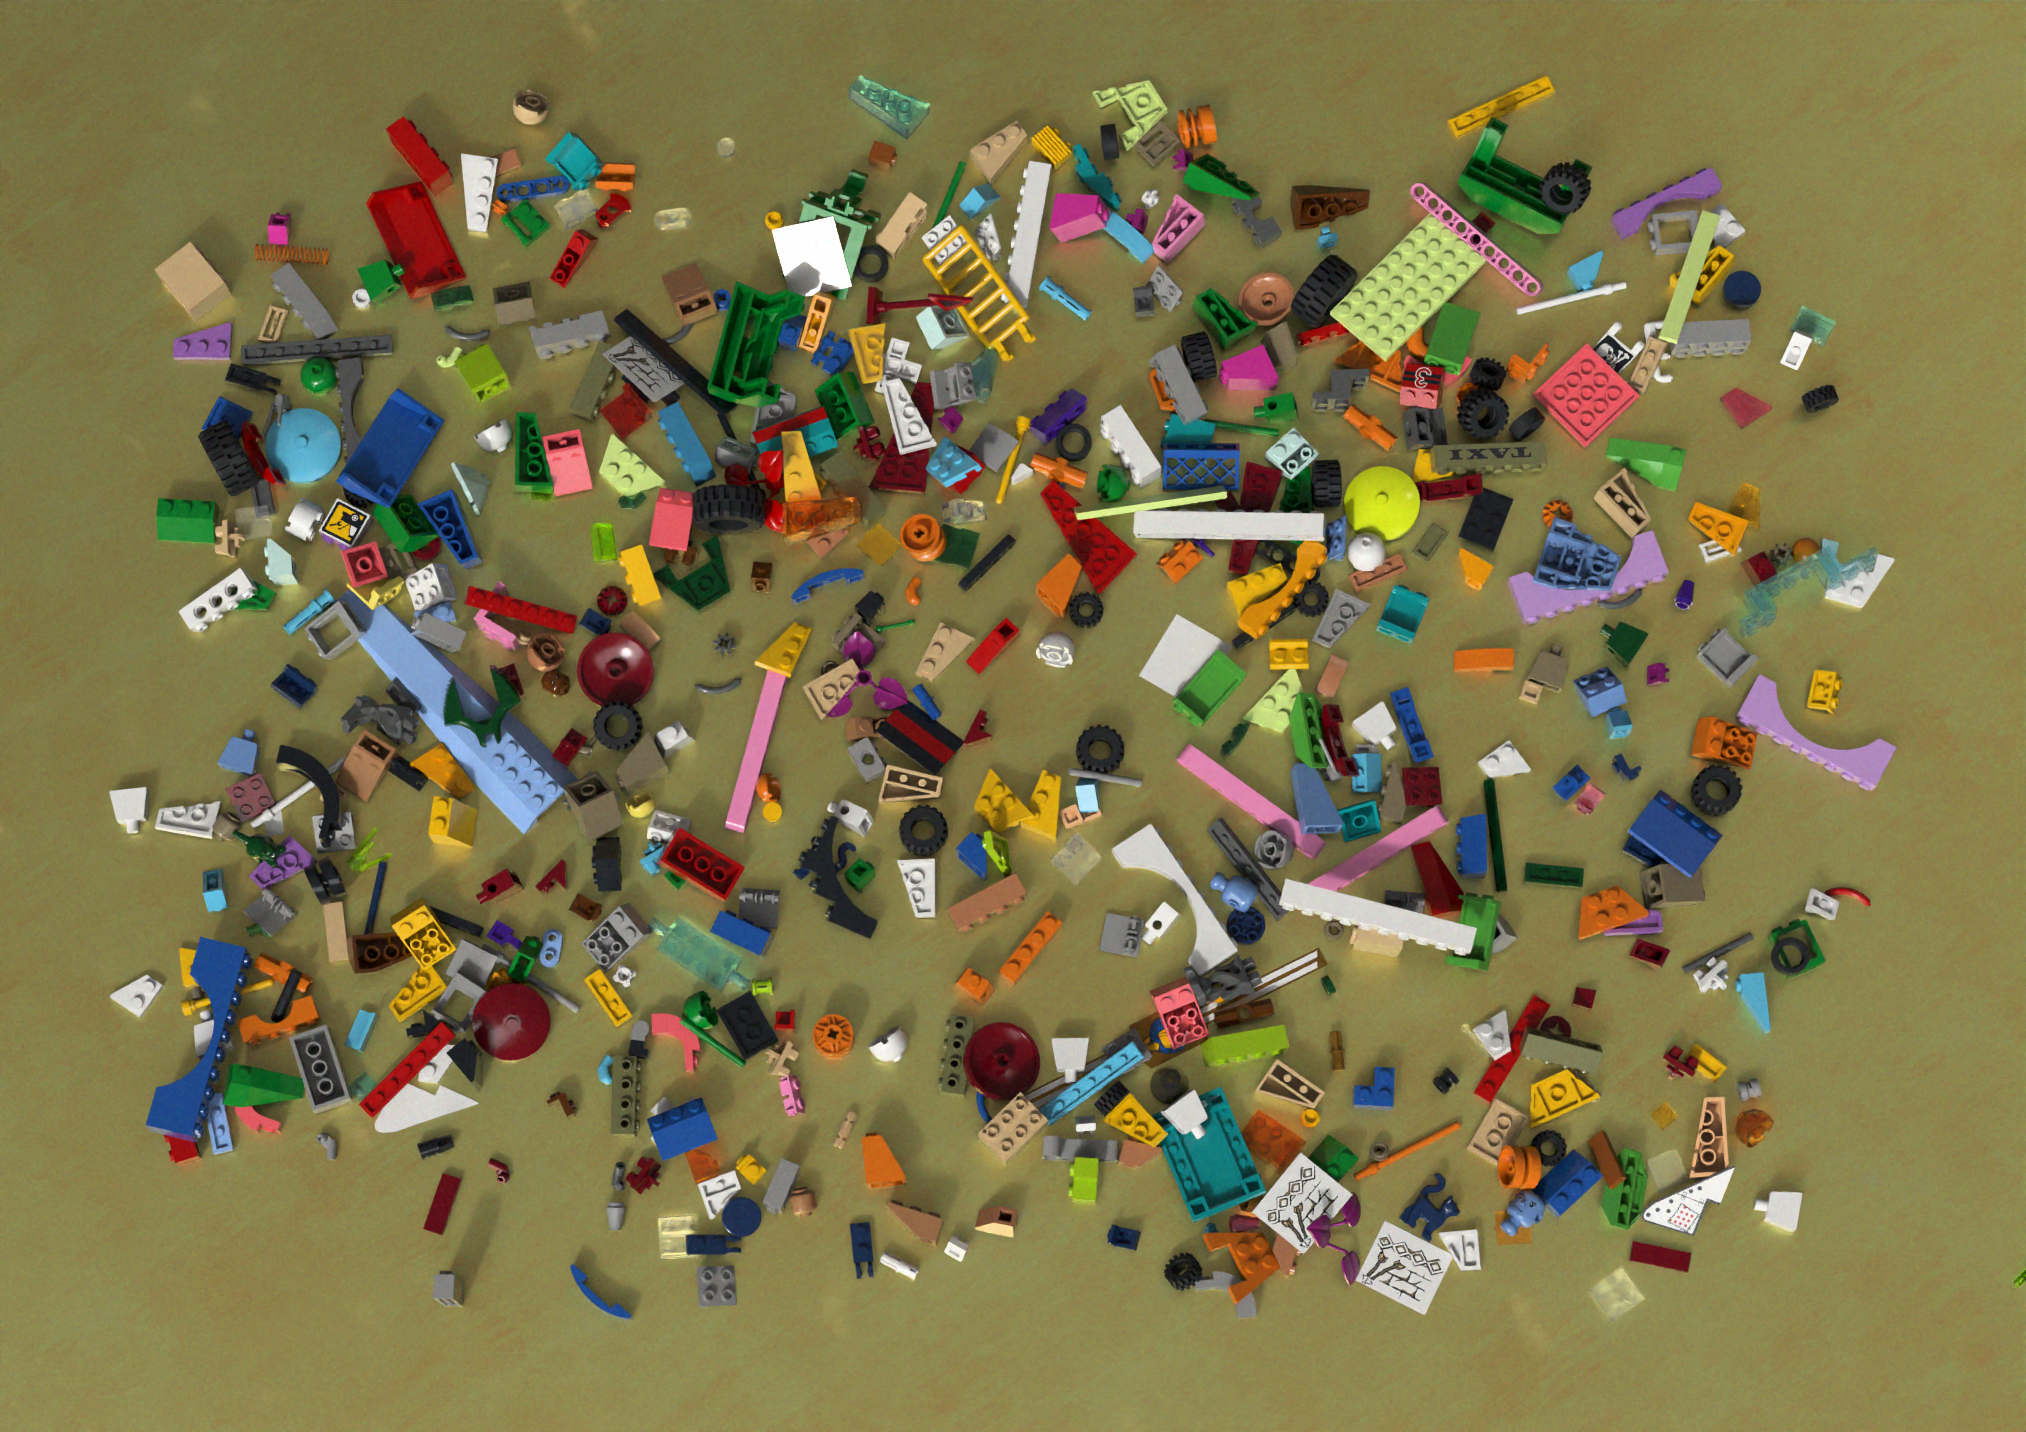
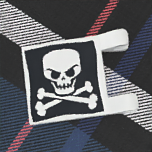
M1617 321L1592 349L1620 375L1644 349L1645 344L1642 341H1638L1632 350L1626 347L1615 337L1622 327V324Z

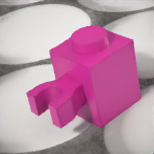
M278 212L271 214L268 222L269 243L288 245L291 236L290 213L286 215H280Z

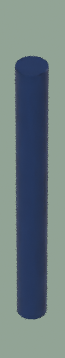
M379 862L364 934H372L387 866L386 862Z

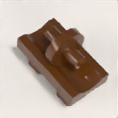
M689 541L687 551L663 548L665 562L675 563L676 555L683 556L682 565L692 567L695 559H698L699 556L698 548L692 547L693 541Z

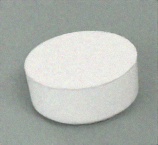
M360 288L353 293L352 300L358 308H366L371 304L372 301L366 289Z

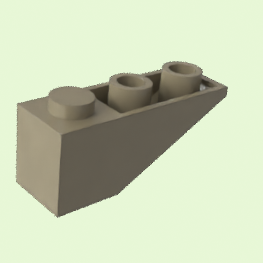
M1393 760L1391 766L1387 765L1385 776L1388 777L1387 784L1383 783L1381 795H1384L1383 802L1378 803L1377 812L1380 814V820L1402 824L1406 809L1405 796L1397 764Z

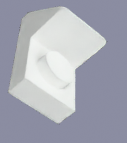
M1795 329L1780 363L1798 370L1813 336Z
M1811 888L1805 912L1817 913L1828 920H1835L1839 901Z

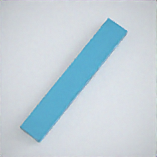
M1132 1041L1038 1110L1048 1119V1124L1051 1126L1141 1061L1145 1056L1135 1042Z

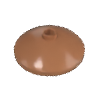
M1264 272L1251 277L1243 285L1239 294V307L1243 315L1249 320L1256 322L1257 325H1273L1282 321L1291 312V304L1295 298V293L1291 283L1284 276L1273 272ZM1268 302L1272 303L1270 306H1266Z

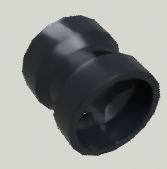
M1447 1067L1440 1076H1436L1432 1080L1436 1088L1444 1095L1449 1092L1451 1086H1455L1460 1082L1457 1076Z

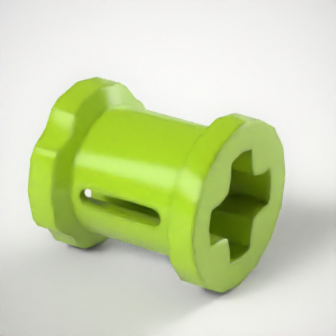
M772 977L766 980L752 978L753 996L761 993L773 995Z

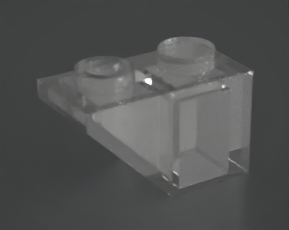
M957 498L942 505L944 523L960 525L987 520L984 502Z

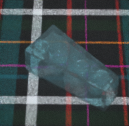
M861 75L849 87L848 91L849 100L906 140L909 139L930 112V103L918 101L913 96H906L899 93L896 89L886 88L881 83Z

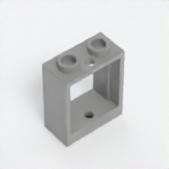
M1697 210L1652 214L1650 221H1648V231L1652 233L1650 247L1651 250H1654L1655 256L1688 253L1698 224ZM1687 220L1690 242L1661 245L1658 222Z
M343 601L335 603L304 628L308 633V639L318 648V654L323 659L329 660L336 658L367 633L348 603ZM339 614L352 634L331 650L319 630Z
M427 613L414 618L410 626L413 629L412 635L450 653L460 649L467 633Z
M781 1158L763 1199L766 1211L775 1215L778 1212L783 1214L789 1201V1196L792 1194L802 1171L799 1165Z

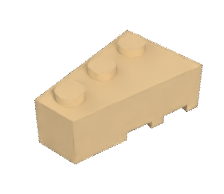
M909 192L897 211L887 222L884 230L877 234V247L881 248L895 260L928 218V205Z
M887 765L878 803L940 798L944 778Z
M1278 1059L1273 1063L1255 1090L1259 1093L1314 1109L1326 1093Z

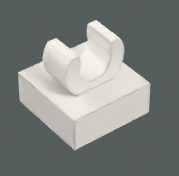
M1095 1115L1075 1117L1076 1132H1079V1137L1083 1138L1084 1131H1089L1090 1137H1093V1130H1096Z
M960 1235L952 1236L944 1253L961 1262L969 1248V1240L963 1243L959 1240Z

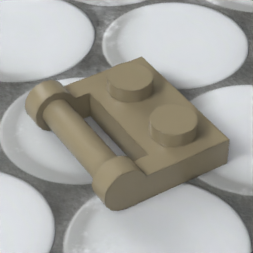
M1159 120L1133 148L1154 167L1179 146L1181 141ZM1158 131L1162 132V134L1159 137H1157L1153 142H1151L1146 148L1143 147V144L1147 142L1152 136H1154Z
M394 543L379 548L388 574L387 581L389 579L393 580L398 576L405 580L420 570L419 566H416L411 553L406 552L403 553L409 569L404 571L395 552L397 548Z

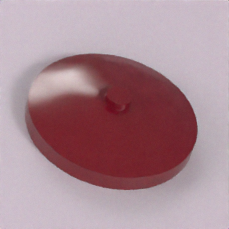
M621 632L605 633L591 640L581 652L577 664V678L582 691L592 702L599 706L607 705L610 702H624L631 706L646 695L654 677L653 660L646 646L637 638Z
M515 982L502 983L487 990L477 1001L472 1014V1029L476 1041L489 1055L501 1060H520L535 1053L545 1042L550 1030V1013L542 996L533 988Z
M996 1022L980 1028L971 1036L964 1050L963 1065L965 1074L975 1090L992 1100L1007 1101L1014 1099L1020 1092L1022 1094L1026 1093L1034 1085L1040 1070V1055L1034 1040L1025 1030L1011 1023Z

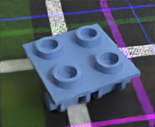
M1345 515L1327 524L1325 535L1327 536V544L1325 546L1328 553L1327 561L1333 558L1336 561H1342L1343 557H1345Z

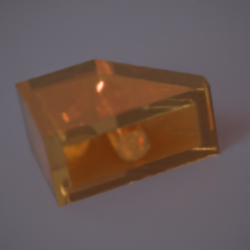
M696 1148L685 1152L696 1185L718 1177L717 1172L721 1170L717 1159L713 1160L711 1155Z

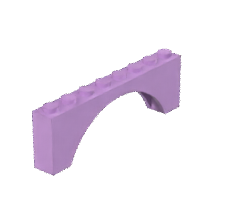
M1651 530L1634 537L1629 558L1616 574L1611 591L1548 588L1533 583L1534 577L1528 571L1509 577L1508 585L1523 624H1534L1540 621V618H1552L1557 616L1558 612L1565 611L1567 613L1575 610L1576 606L1583 605L1585 607L1591 605L1597 599L1601 601L1607 600L1615 593L1622 595L1629 592L1631 588L1636 587V589L1647 586L1649 582H1661L1665 580L1669 571L1654 532Z
M1760 674L1735 717L1739 719L1738 721L1745 726L1750 725L1756 728L1758 733L1773 737L1775 742L1790 746V749L1795 753L1807 755L1810 761L1820 762L1827 770L1842 774L1841 776L1844 779L1859 783V786L1865 790H1873L1876 787L1897 748L1881 738L1866 746L1848 750L1826 748L1809 741L1799 734L1784 716L1777 698L1776 683Z

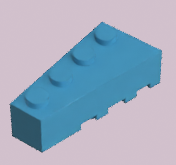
M676 402L658 411L660 419L657 421L662 430L666 429L667 434L665 435L670 444H674L675 448L673 450L677 458L682 459L683 462L681 464L685 472H689L695 486L698 487L715 478L716 474L710 458L679 403Z

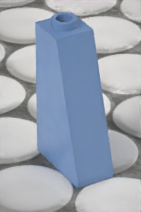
M1304 762L1294 764L1290 775L1301 834L1339 833L1343 821L1317 769L1310 768Z

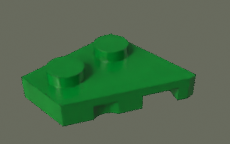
M253 580L258 590L254 592L255 594L251 598L239 602V606L235 609L268 610L277 593ZM236 587L232 595L238 592V587Z

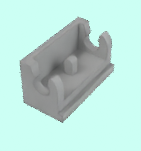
M725 436L716 446L715 462L726 467L741 465L748 471L749 475L751 465L754 467L756 465L758 449Z

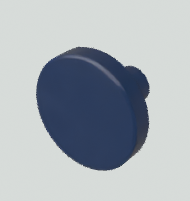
M1747 271L1733 272L1726 278L1723 285L1724 300L1736 308H1750L1757 302L1761 294L1759 280L1755 275Z
M1250 907L1246 912H1241L1237 909L1233 910L1227 920L1226 928L1230 938L1233 937L1236 943L1240 945H1251L1258 942L1265 931L1263 914L1253 907Z
M734 1198L723 1207L721 1215L723 1226L732 1235L738 1237L749 1236L758 1229L761 1223L760 1208L749 1198Z

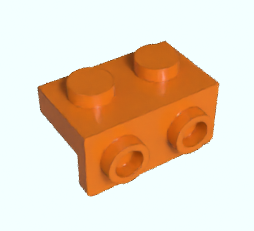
M603 162L605 165L596 178V188H601V190L605 191L611 189H619L621 191L633 190L635 184L634 163Z
M1182 539L1178 540L1169 552L1164 553L1156 565L1162 568L1174 583H1177L1203 557L1190 541Z

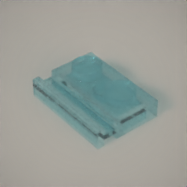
M1802 305L1790 331L1794 333L1795 329L1807 333L1813 336L1812 342L1824 347L1836 321Z

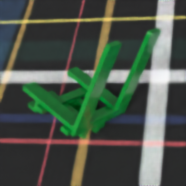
M855 169L849 172L846 183L839 190L834 189L830 194L822 191L817 193L811 191L809 197L812 198L810 200L804 198L801 202L804 206L798 223L814 221L817 215L825 218L833 216L835 222L851 227L843 254L850 282L852 281L866 232L872 229L874 223L879 222L881 218V213L870 209L868 211L858 209L863 201L859 196L864 191L869 175ZM842 198L847 200L846 204L841 202ZM853 213H855V214L860 215V216H862V217L859 219V218L850 216V214L852 215ZM849 287L833 290L831 295L845 300Z

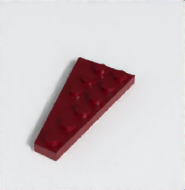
M917 382L910 397L931 434L934 412L931 383ZM893 433L869 488L873 490L925 494L928 472L925 468L929 462L930 448L900 455L895 434Z

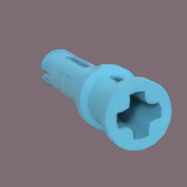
M1047 276L1040 285L1039 290H1044L1048 293L1052 300L1060 301L1084 321L1092 313L1091 310L1066 293L1062 285L1059 286L1053 282L1050 276Z
M324 589V593L316 599H312L311 604L283 625V628L291 635L314 615L323 613L324 609L331 603H335L336 600L327 589Z

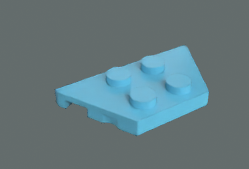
M944 437L925 469L947 488L956 481L966 478V473L973 469L978 472L982 468L953 442Z

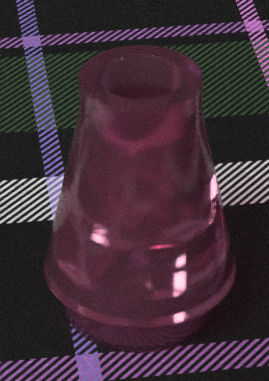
M1240 1214L1230 1216V1231L1240 1233L1258 1229L1259 1219L1258 1217Z

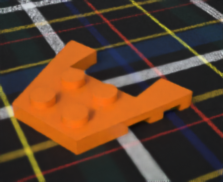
M1205 1233L1202 1236L1209 1252L1228 1246L1243 1277V1282L1229 1286L1227 1289L1234 1305L1248 1296L1280 1268L1264 1233Z

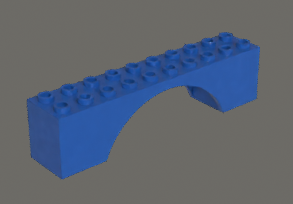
M200 937L190 975L206 991L210 999L214 1017L212 1039L204 1057L191 1072L171 1084L156 1087L146 1126L151 1132L196 1143L198 1138H202L204 1127H202L203 1120L208 1118L210 1110L208 1103L209 1100H213L215 1089H213L214 1082H217L220 1076L218 1068L220 1062H224L226 1055L224 1046L229 1044L231 1038L229 1030L231 1025L235 1024L237 1014H234L236 1006H240L242 1000L240 992L247 983L246 971L251 968L253 961L246 947Z

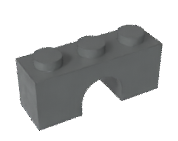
M1259 196L1250 201L1233 198L1231 207L1235 214H1239L1243 219L1241 222L1245 229H1249L1253 234L1251 236L1256 245L1259 244L1263 249L1281 238L1282 230L1272 216L1266 220H1258L1253 215L1257 209L1261 208L1262 201Z

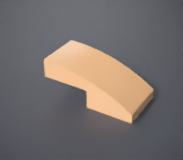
M633 611L619 623L621 628L629 635L641 641L648 651L661 639Z
M1077 804L1059 811L1066 829L1103 816L1100 808L1098 812L1080 813L1079 805Z

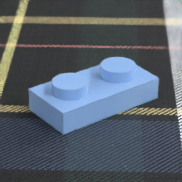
M450 601L414 612L415 618L418 615L427 613L447 623L456 620Z

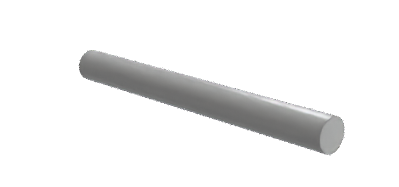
M1071 767L1068 770V775L1142 786V779Z

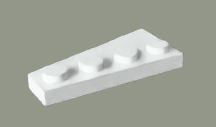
M461 153L468 230L487 233L498 159Z

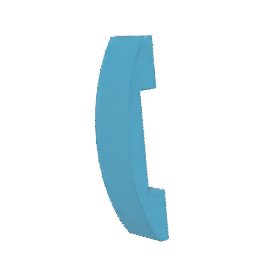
M1110 210V219L1107 220V225L1103 229L1128 248L1129 253L1144 264L1154 253L1153 246L1134 227Z

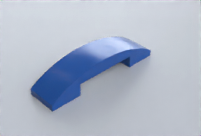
M842 568L821 573L803 583L792 594V603L794 605L810 599V590L843 578L847 585L865 578L864 572L860 569Z
M1406 687L1391 692L1390 696L1400 728L1415 763L1433 758V752L1423 732L1409 688Z
M574 1264L570 1266L577 1285L594 1305L614 1317L624 1320H631L633 1318L618 1303L610 1308L584 1285L589 1278Z

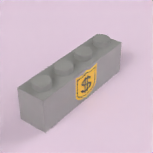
M440 1271V1274H434L433 1299L443 1306L463 1307L464 1282L454 1275L452 1271Z

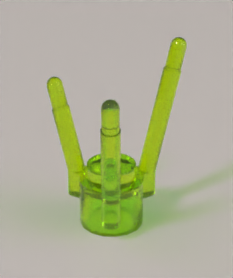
M376 828L369 833L346 861L355 873L359 870L363 873L366 869L378 864L380 861L382 862L392 857L390 853L364 865L367 861L363 856L375 843L372 842L361 853L359 852L376 833Z

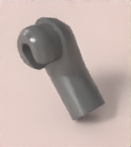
M617 1162L613 1172L612 1187L618 1191H623L626 1183L621 1181L625 1169L623 1162Z

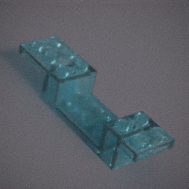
M1827 546L1745 591L1744 604L1749 610L1750 615L1739 620L1740 634L1742 637L1746 635L1752 636L1758 631V628L1762 626L1768 627L1773 624L1776 619L1777 607L1772 598L1780 594L1779 591L1785 588L1787 590L1791 589L1799 580L1809 579L1813 576V573L1816 574L1827 591L1839 588L1842 585L1841 583L1847 579L1848 581L1858 577V573L1864 570L1865 572L1870 571L1877 562L1878 552L1876 548L1872 547L1840 565L1830 547Z

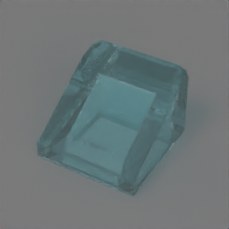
M364 1073L351 1083L349 1089L362 1102L378 1085Z

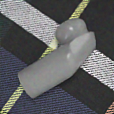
M328 1133L318 1134L316 1139L319 1144L326 1148V1159L336 1160V1140Z

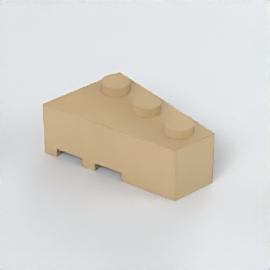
M1015 121L970 149L971 159L991 186L996 178L1003 173L1011 160L1027 144V134L1018 121Z
M1624 468L1602 486L1593 499L1633 539L1647 527L1651 518L1642 500L1639 499L1635 486L1627 475L1626 468Z

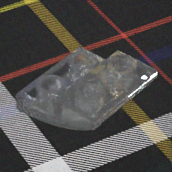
M697 1215L658 1217L660 1260L700 1257V1255H686V1235H699Z
M1622 1266L1589 1289L1612 1322L1646 1299Z

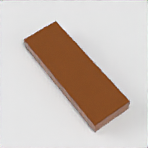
M1601 1130L1588 1143L1608 1188L1613 1190L1626 1179V1176L1606 1131Z

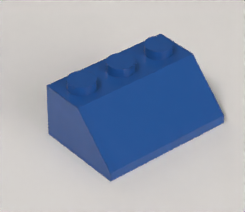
M1486 814L1463 817L1460 819L1459 824H1456V835H1459L1460 841L1456 843V853L1460 854V861H1457V873H1460V879H1484L1487 873Z
M702 1097L647 1119L662 1161L718 1139Z
M1573 1150L1531 1190L1559 1218L1597 1183L1603 1175L1590 1161Z

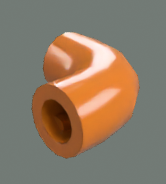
M1420 327L1406 341V344L1412 356L1421 363H1424L1429 345L1424 340V327Z

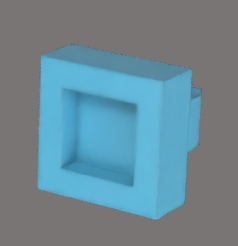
M1329 226L1322 227L1320 231L1321 236H1318L1317 240L1319 250L1337 246V233L1330 234Z

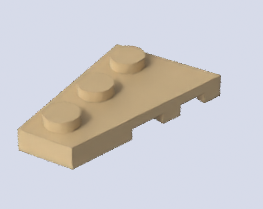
M940 622L915 674L933 682L975 638Z
M853 659L802 687L820 720L828 714L856 682L855 678L859 669Z

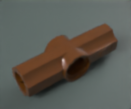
M1268 998L1214 1012L1213 1014L1217 1029L1271 1016L1275 1013L1272 1001ZM1240 1009L1248 1010L1249 1017L1247 1019L1240 1017Z

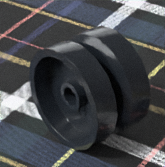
M328 856L319 860L321 873L314 864L303 868L322 906L331 902L332 898L329 889L337 898L347 894L342 883L343 880Z

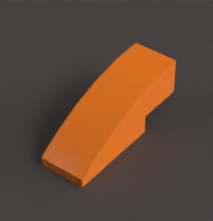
M1514 648L1454 651V671H1512L1514 667Z

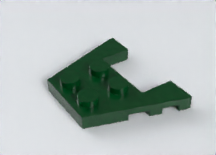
M717 536L702 543L711 561L682 579L677 580L668 565L653 573L658 581L698 613L731 593Z

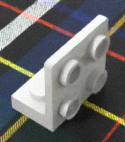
M432 563L405 579L415 612L430 608L440 601L454 602L458 599L447 564Z

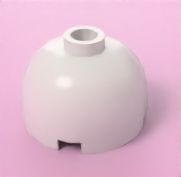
M504 418L487 427L483 432L474 435V438L485 451L497 450L499 453L508 448L507 443L511 440L513 433L507 418Z
M1363 532L1356 535L1350 541L1348 559L1356 569L1372 571L1375 567L1383 564L1386 558V550L1380 537L1370 532Z
M1051 632L1041 638L1036 654L1039 659L1041 657L1044 658L1046 664L1063 668L1068 663L1072 664L1075 645L1072 639L1064 632Z
M900 1025L891 1028L883 1036L881 1034L868 1045L872 1054L879 1060L885 1062L893 1060L896 1062L904 1057L903 1052L907 1048L908 1039Z

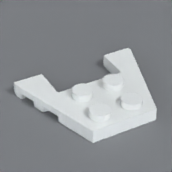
M1822 538L1825 598L1862 608L1895 559L1878 554L1873 572L1835 562L1839 542Z

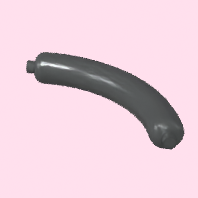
M694 323L684 326L675 335L663 338L662 340L668 345L678 342L688 334Z
M444 326L447 334L463 341L480 340L489 336L491 332L490 329H484L477 333L468 334L458 332L450 326Z
M1642 589L1635 590L1628 598L1621 601L1609 602L1600 600L1596 604L1605 609L1624 608L1634 603L1642 595Z
M740 677L735 678L729 684L720 687H708L702 684H695L694 687L699 692L718 695L735 689L741 684L742 679Z

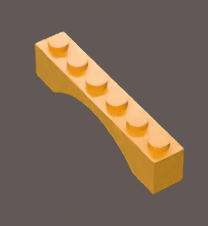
M1304 541L1297 549L1296 566L1287 584L1271 598L1258 604L1249 605L1238 618L1239 628L1255 639L1265 635L1269 625L1280 617L1284 607L1287 608L1295 594H1299L1303 590L1306 581L1314 577L1316 569L1320 565L1325 564L1328 559L1327 548L1317 541Z

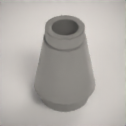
M608 1202L606 1211L609 1230H621L626 1208L624 1207V1202Z

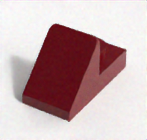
M979 710L963 741V747L969 748L992 740V735L980 730L981 728L985 729L989 720L986 718V711Z
M563 859L535 886L542 895L545 892L547 894L551 892L555 887V882L567 891V864Z
M1637 939L1629 956L1632 959L1647 963L1654 970L1662 968L1670 950Z

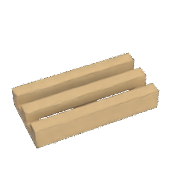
M270 305L258 340L266 343H278L289 311ZM275 310L276 314L272 322L269 334L267 337H265L272 314ZM281 312H282V316H281L279 325H278V327H277V330H276L274 339H272V336H273V334H274V331H275L277 322H278L279 317H280V314H281Z

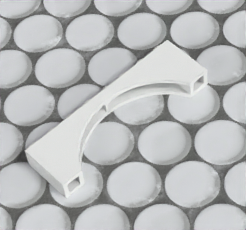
M1149 824L1112 848V853L1122 868H1144L1160 873L1174 882L1185 894L1193 909L1197 926L1196 943L1188 959V965L1192 967L1197 976L1203 977L1236 955L1238 944L1233 937H1228L1226 934L1227 928L1223 922L1217 921L1215 918L1216 912L1212 906L1206 905L1204 902L1206 898L1201 890L1197 891L1193 886L1195 882L1190 874L1186 875L1184 873L1182 862L1178 858L1175 859L1173 857L1171 846L1167 842L1164 843L1162 841L1160 830Z

